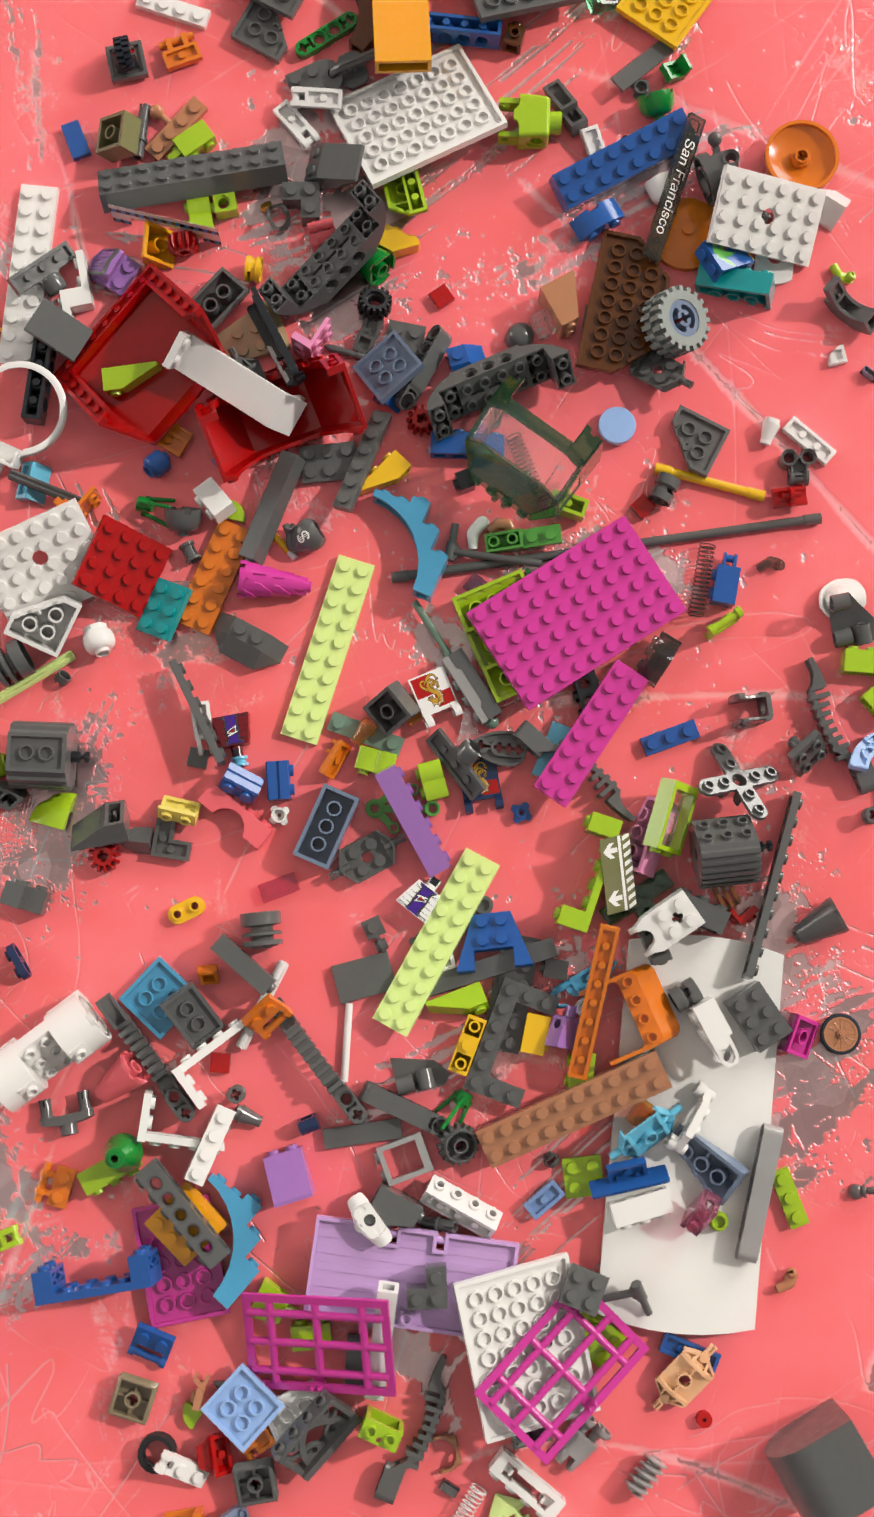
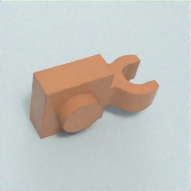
M196 1371L194 1375L197 1389L192 1391L190 1403H193L192 1410L200 1411L203 1405L206 1384L210 1378L209 1373L206 1374L205 1380L198 1378L199 1371Z

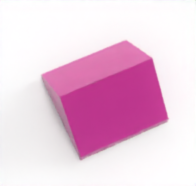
M791 1012L787 1023L793 1031L781 1039L778 1049L807 1060L820 1023Z

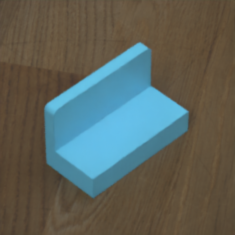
M34 461L23 462L21 473L49 484L52 471L50 467ZM18 483L15 499L20 501L31 500L44 504L46 494Z

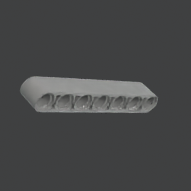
M763 1123L761 1126L735 1250V1259L755 1264L758 1260L783 1140V1127Z

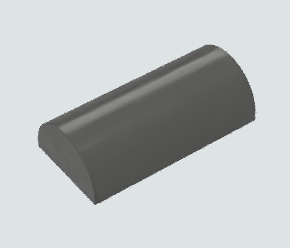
M222 266L192 299L203 308L213 329L216 330L249 295L250 290Z

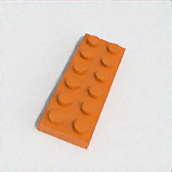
M227 520L217 524L190 583L189 588L193 592L179 624L210 636L242 565L240 561L245 559L238 554L248 529Z

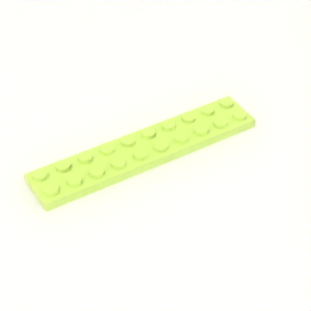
M342 555L338 556L285 717L281 735L318 745L375 565Z
M465 848L444 886L439 900L416 937L377 1008L373 1019L408 1037L498 872L500 865Z

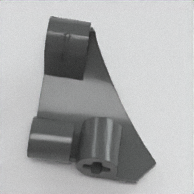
M849 592L831 595L829 610L835 647L872 643L874 640V617Z

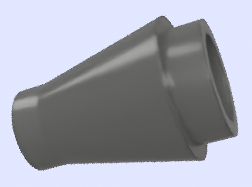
M238 1104L233 1118L236 1120V1123L259 1127L263 1116L257 1114L244 1104L243 1106Z

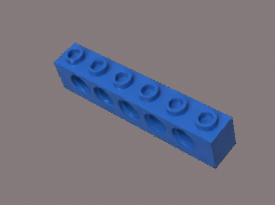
M429 11L431 42L499 50L502 30L501 19L481 23L479 17Z

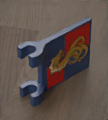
M481 759L477 760L472 768L487 788L474 800H470L462 790L466 815L473 814L472 802L494 798L496 810L504 808L497 767Z

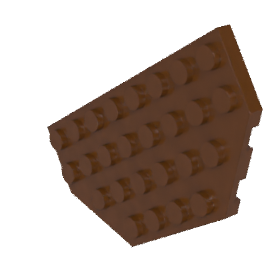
M604 229L575 367L613 375L653 351L650 348L651 341L646 342L644 338L647 336L646 331L642 332L641 327L645 326L641 322V317L645 315L642 313V308L646 306L645 303L651 299L650 297L668 289L670 277L667 272L662 270L659 261L652 252H649L644 245L645 242L639 236Z

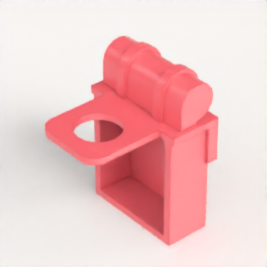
M324 218L323 220L306 223L313 254L336 230L332 218Z

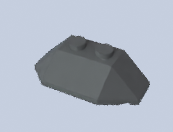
M221 612L213 627L219 652L252 670L280 664L289 646L269 633L225 612Z

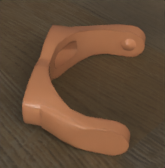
M437 1434L432 1436V1441L447 1440L456 1450L454 1463L449 1467L439 1469L440 1474L451 1472L462 1465L456 1434Z

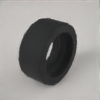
M154 1431L148 1434L142 1440L138 1449L140 1466L151 1474H158L153 1469L155 1464L150 1462L146 1456V1448L151 1442H164L168 1446L169 1451L177 1454V1445L174 1438L163 1431Z

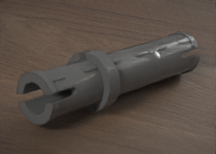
M147 103L139 105L138 118L141 119V132L137 155L132 156L133 159L138 161L144 159V148L148 142L146 138L151 106Z

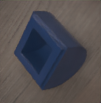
M315 1112L299 1118L297 1121L302 1136L321 1129Z

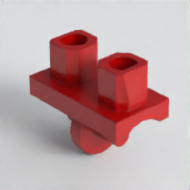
M806 485L771 489L773 509L808 504Z

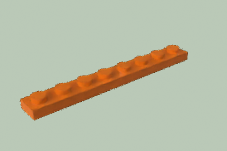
M600 923L567 1077L587 1080L620 927Z

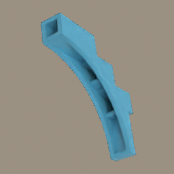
M375 489L372 495L373 502L394 514L407 528L414 541L418 553V571L412 589L413 596L431 603L448 564L446 553L441 550L434 551L440 536L439 529L432 523L425 524L431 511V502L422 496H413L411 502H409L405 497L393 496L387 490Z
M212 1173L208 1180L218 1190L224 1200L233 1228V1252L230 1264L222 1282L213 1293V1297L228 1309L260 1272L257 1268L260 1264L252 1257L247 1259L246 1256L261 1240V1237L258 1236L261 1232L253 1225L248 1227L247 1224L262 1208V1205H260L262 1200L254 1193L251 1196L247 1193L242 1199L240 1197L242 1193L234 1186L229 1188L225 1184L227 1180L220 1173L217 1175Z

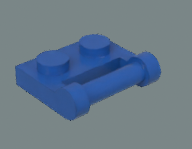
M140 1321L127 1354L132 1356L135 1354L158 1364V1367L164 1369L176 1337ZM139 1344V1345L144 1346V1347H146V1348H148V1349H151V1350H153V1351H155V1352H158V1353L162 1354V1357L159 1356V1355H156V1354H154V1353H152V1352H149V1351H147V1350H145V1349H142V1348L138 1347L137 1345Z

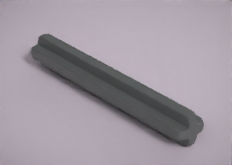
M11 469L8 474L9 480L53 498L60 497L62 500L65 498L67 500L76 498L77 502L81 499L78 495L14 469Z

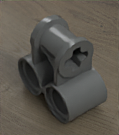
M810 448L804 449L799 456L793 449L783 451L777 463L782 470H787V484L789 487L794 484L809 485L808 469L815 463L817 454ZM803 456H808L810 462H805ZM784 457H789L792 463L785 462Z

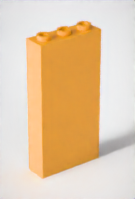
M372 0L375 74L431 72L432 56L428 0Z

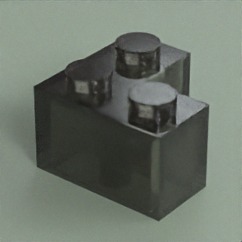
M664 631L661 632L659 637L655 635L644 653L646 658H641L635 667L638 669L637 673L649 680L647 684L654 688L682 643Z

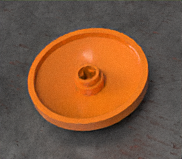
M794 120L781 125L769 138L764 152L765 168L769 176L818 189L823 188L830 182L838 168L840 158L838 144L833 135L824 126L810 120Z
M677 198L671 201V208H669L671 206L669 202L663 205L654 215L649 229L650 246L658 260L667 267L684 272L696 271L699 268L700 261L694 253L702 241L707 240L714 209L707 203L695 198ZM662 211H665V212H663V216L665 215L666 212H668V213H669V217L666 218V217L668 216V214H666L665 217H662ZM657 227H658V231H659V232H662L663 229H664V232H663L662 234H659V233L657 232Z

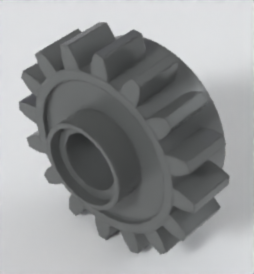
M455 1121L453 1127L448 1124L446 1131L441 1130L443 1135L437 1136V1139L441 1142L436 1144V1147L440 1149L438 1154L446 1163L449 1162L452 1166L456 1163L461 1166L462 1163L466 1162L468 1164L471 1158H475L474 1154L479 1150L477 1144L480 1142L476 1138L477 1135L473 1131L474 1128L470 1125L467 1126L465 1122L459 1124Z

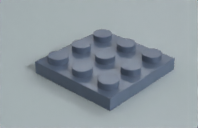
M393 330L355 363L352 368L383 405L425 368V365L398 333Z

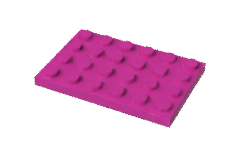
M210 1193L202 1194L212 1205ZM151 1204L132 1208L131 1213L137 1247L139 1249V1246L151 1244V1247L158 1246L163 1278L153 1287L145 1288L151 1326L160 1328L229 1314L231 1312L230 1307L226 1309L213 1297V1293L225 1276L222 1260L210 1270L198 1260L199 1255L197 1254L184 1267L144 1224L160 1208L159 1205ZM211 1243L203 1249L210 1250L212 1248Z

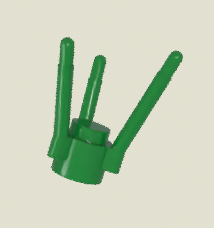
M139 496L136 501V511H140L141 516L148 517L169 528L166 522L149 514V512H153L154 507L170 509L171 505L156 502H175V499Z
M462 1088L459 1091L455 1090L448 1099L435 1109L436 1113L439 1112L455 1098L453 1102L457 1105L441 1126V1130L445 1129L460 1107L464 1108L458 1121L461 1124L468 1109L473 1104L471 1100L474 1097Z

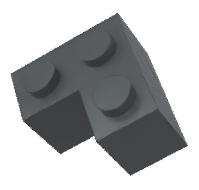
M319 181L282 182V202L286 205L287 209H301L302 227H307L306 223L321 220V189Z
M14 878L13 881L6 880L0 897V903L39 915H45L52 893L47 892V887L36 885L35 888L29 886V881Z
M446 1262L426 1263L427 1283L407 1284V1310L448 1309Z

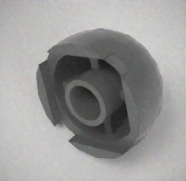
M172 506L170 509L165 508V522L171 530L177 532V535L189 536V532L196 531L200 527L202 522L201 508L183 506L182 508H176V506Z

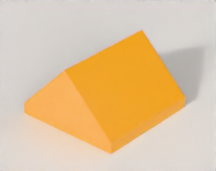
M148 220L144 222L141 253L145 267L152 263L156 268L174 269L175 256L169 253L167 246L168 235L174 231Z

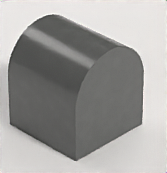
M833 1398L783 1427L766 1444L764 1453L800 1517H858L874 1507V1458L853 1421Z

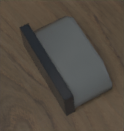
M446 1478L443 1479L439 1486L441 1491L452 1498H455L458 1492H460V1487Z

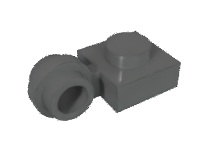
M379 915L361 923L368 940L377 939L374 944L378 953L386 952L389 946L385 938H380V935L386 933V930Z

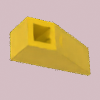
M396 450L392 453H387L382 459L383 462L379 466H374L369 472L370 476L366 479L359 496L373 492L375 489L379 490L398 484L412 470V465Z

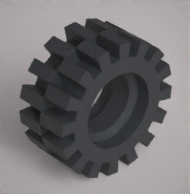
M372 285L368 289L364 287L363 291H360L357 309L359 314H363V318L368 317L369 321L374 318V321H378V318L381 321L384 320V317L387 318L388 314H390L392 296L388 290L384 291V287L378 289V285H375V288ZM370 301H377V302H379L381 305H377V306H376V305L370 304L369 302H370Z

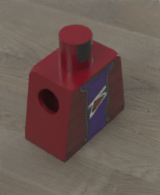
M242 712L212 718L223 749L231 748L232 757L244 756L242 746L250 745L251 743L250 713Z

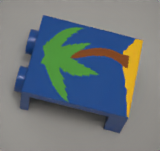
M706 240L702 241L694 253L714 283L718 281L723 272L737 268H750L755 262L750 253L707 243Z

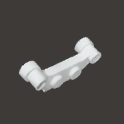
M700 1080L692 1090V1094L699 1099L679 1136L670 1133L664 1143V1147L671 1151L675 1150L681 1155L686 1152L688 1148L687 1143L690 1139L698 1135L700 1131L699 1125L702 1119L705 1120L710 1111L708 1108L716 1095V1092L709 1089L707 1084Z

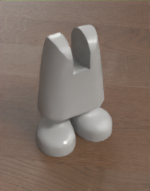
M591 1415L557 1453L555 1460L562 1464L570 1455L572 1458L568 1461L566 1470L571 1473L598 1448V1445L595 1443L598 1439L608 1441L611 1439L612 1434L601 1422H596V1419ZM589 1429H592V1431L589 1433V1435H586V1436H585V1433H586Z

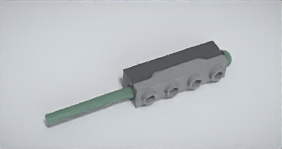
M415 600L411 603L445 656L442 659L443 665L441 666H443L446 675H450L453 679L451 681L452 686L456 692L460 690L463 695L461 698L462 702L466 707L470 706L473 713L471 715L477 724L480 722L482 726L486 725L489 729H495L499 725V718L496 717L502 714V710L463 649L459 648L453 653L450 651L419 601Z

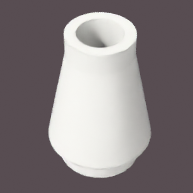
M769 416L765 417V420L762 421L759 443L767 446L771 445L781 426L779 425V419Z

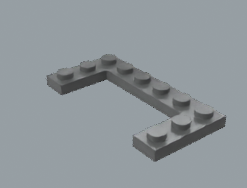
M504 977L463 1088L519 1109L525 1089L493 1078L489 1074L516 1002L553 1016L560 998Z

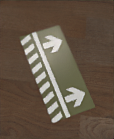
M629 833L599 840L607 915L637 908Z

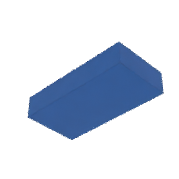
M78 119L61 125L74 162L92 156Z

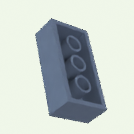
M324 783L293 851V855L330 870L361 800Z

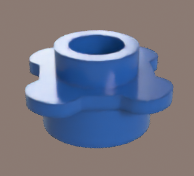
M523 802L522 805H512L511 811L513 812V821L515 823L531 820L532 815L529 813V804L527 802Z

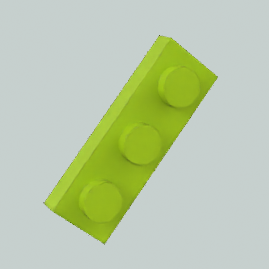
M788 1166L776 1169L773 1187L789 1228L793 1230L810 1223Z

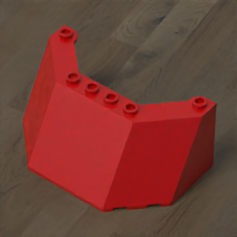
M337 353L329 354V358H323L322 355L310 357L307 362H303V359L294 360L299 372L303 370L307 378L306 381H302V384L296 387L294 385L288 388L277 367L264 372L267 380L291 395H301L306 398L304 402L307 405L290 436L266 426L264 427L262 423L249 415L240 414L241 410L216 394L207 398L205 405L200 403L194 407L224 483L238 481V477L245 470L258 461L269 459L270 455L280 454L282 450L288 451V448L293 446L296 448L306 444V441L312 439L317 441L326 435L341 433L359 435L364 432V429L368 428L345 362Z

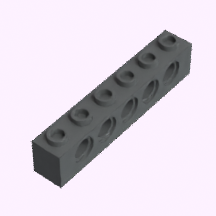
M157 1157L135 1174L137 1178L135 1179L136 1183L140 1188L147 1190L151 1202L159 1205L162 1209L160 1212L166 1220H171L174 1224L173 1229L179 1236L183 1235L187 1240V1247L192 1252L195 1250L199 1255L198 1260L204 1267H208L211 1270L230 1253L231 1249ZM153 1178H158L161 1181L159 1188L152 1185ZM171 1194L174 1198L173 1203H167L164 1200V1195ZM177 1210H184L186 1218L180 1219L177 1216ZM189 1226H197L199 1233L196 1235L192 1234L189 1231ZM202 1242H210L212 1248L210 1250L203 1249Z

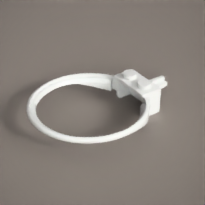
M13 361L0 366V373L7 369L28 368L45 376L55 388L59 398V420L55 430L46 440L36 446L23 449V451L0 441V474L4 465L19 470L25 457L39 454L50 448L60 437L66 424L68 407L66 395L61 384L50 371L32 362Z

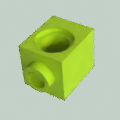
M235 192L212 195L213 202L210 203L211 212L216 214L217 220L239 217ZM223 204H227V205H228V206H227L226 208H224V209L220 208V206L223 205Z

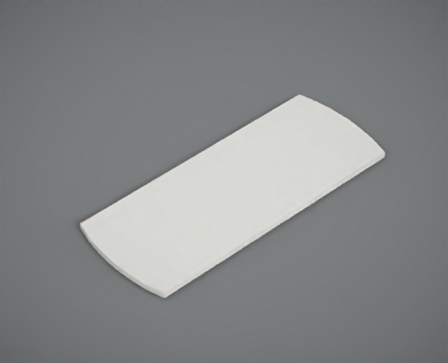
M687 935L668 948L671 952L672 960H669L664 965L654 966L651 965L648 957L646 958L643 953L645 950L641 938L628 940L626 971L642 964H649L654 968L679 1023L680 1031L676 1037L654 1047L671 1081L672 1088L613 1114L610 1153L619 1146V1131L621 1130L626 1135L648 1117L657 1113L653 1106L670 1110L679 1103L684 1110L674 1116L672 1133L676 1131L680 1124L685 1126L699 1099L692 1094V1090L700 1080L707 1084L709 1089L716 1092V1095L708 1108L710 1110L705 1120L702 1119L699 1125L700 1131L698 1135L734 1157L748 1168L750 1172L725 1204L721 1206L706 1194L702 1184L693 1175L691 1168L682 1159L680 1154L675 1150L671 1151L664 1147L667 1137L639 1156L645 1157L647 1168L666 1165L670 1182L608 1196L605 1200L599 1274L609 1277L604 1294L627 1290L634 1280H640L653 1312L652 1315L646 1316L640 1302L632 1297L605 1302L625 1324L647 1330L689 1335L730 1334L755 1330L761 1247L756 1264L735 1259V1250L760 1129L763 1123L771 1125L777 1042L761 1053L756 1052L723 1002L753 981H759L780 1011L784 955L764 948L761 958H758L757 965H759L758 974L753 979L748 980L741 977L750 947L749 943L713 936ZM691 977L701 991L703 998L707 996L714 997L733 1032L729 1036L739 1054V1061L736 1065L729 1068L717 1062L707 1043L699 1038L696 1032L698 1030L697 1025L688 1018V1008L679 1013L670 1000L667 990L675 985L680 987L682 981ZM684 991L685 996L689 997L688 992ZM624 996L618 1057L644 1045V1041ZM729 1051L723 1055L725 1061L730 1058ZM635 1055V1056H633V1057H631V1058H629V1059H626V1060H624V1061H622V1062H619V1063H617V1065H619V1064H621V1063H623V1062H625V1061H627V1060H630V1059H632V1058H634V1057H636V1056H638V1055ZM622 1154L612 1161L609 1156V1164L630 1160L633 1157L623 1156ZM664 1185L667 1187L674 1212L670 1213L669 1217L663 1219L658 1217L651 1218V1222L646 1224H639L637 1222L632 1224L631 1228L625 1230L615 1227L608 1204L609 1201ZM722 1211L727 1215L728 1226L725 1230L714 1231L709 1226L708 1218L712 1212ZM599 1309L597 1314L605 1316V1314Z

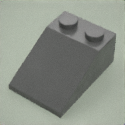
M322 143L312 146L304 181H319L321 191L357 182L365 146L362 144Z

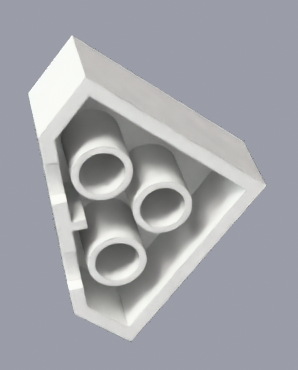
M64 594L14 611L3 633L57 658L81 610L82 602Z

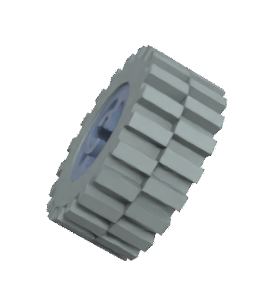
M683 285L672 286L650 297L651 299L645 303L646 306L642 308V313L645 315L641 317V322L645 326L641 327L642 332L646 331L647 336L644 338L646 342L651 341L650 348L652 350L657 348V354L660 356L664 354V358H678L698 349L707 340L708 336L706 333L710 332V327L707 326L710 323V317H706L705 313H708L707 307L703 308V299L698 300V293L695 291L690 293L691 288H683ZM681 317L683 318V321L674 324L675 320Z

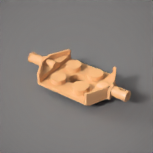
M713 1343L704 1351L684 1346L683 1351L659 1376H655V1383L660 1393L659 1398L652 1403L655 1410L658 1411L665 1403L685 1408L714 1378V1371L710 1363V1356L718 1350ZM684 1375L688 1376L690 1382L683 1384L679 1381V1378Z

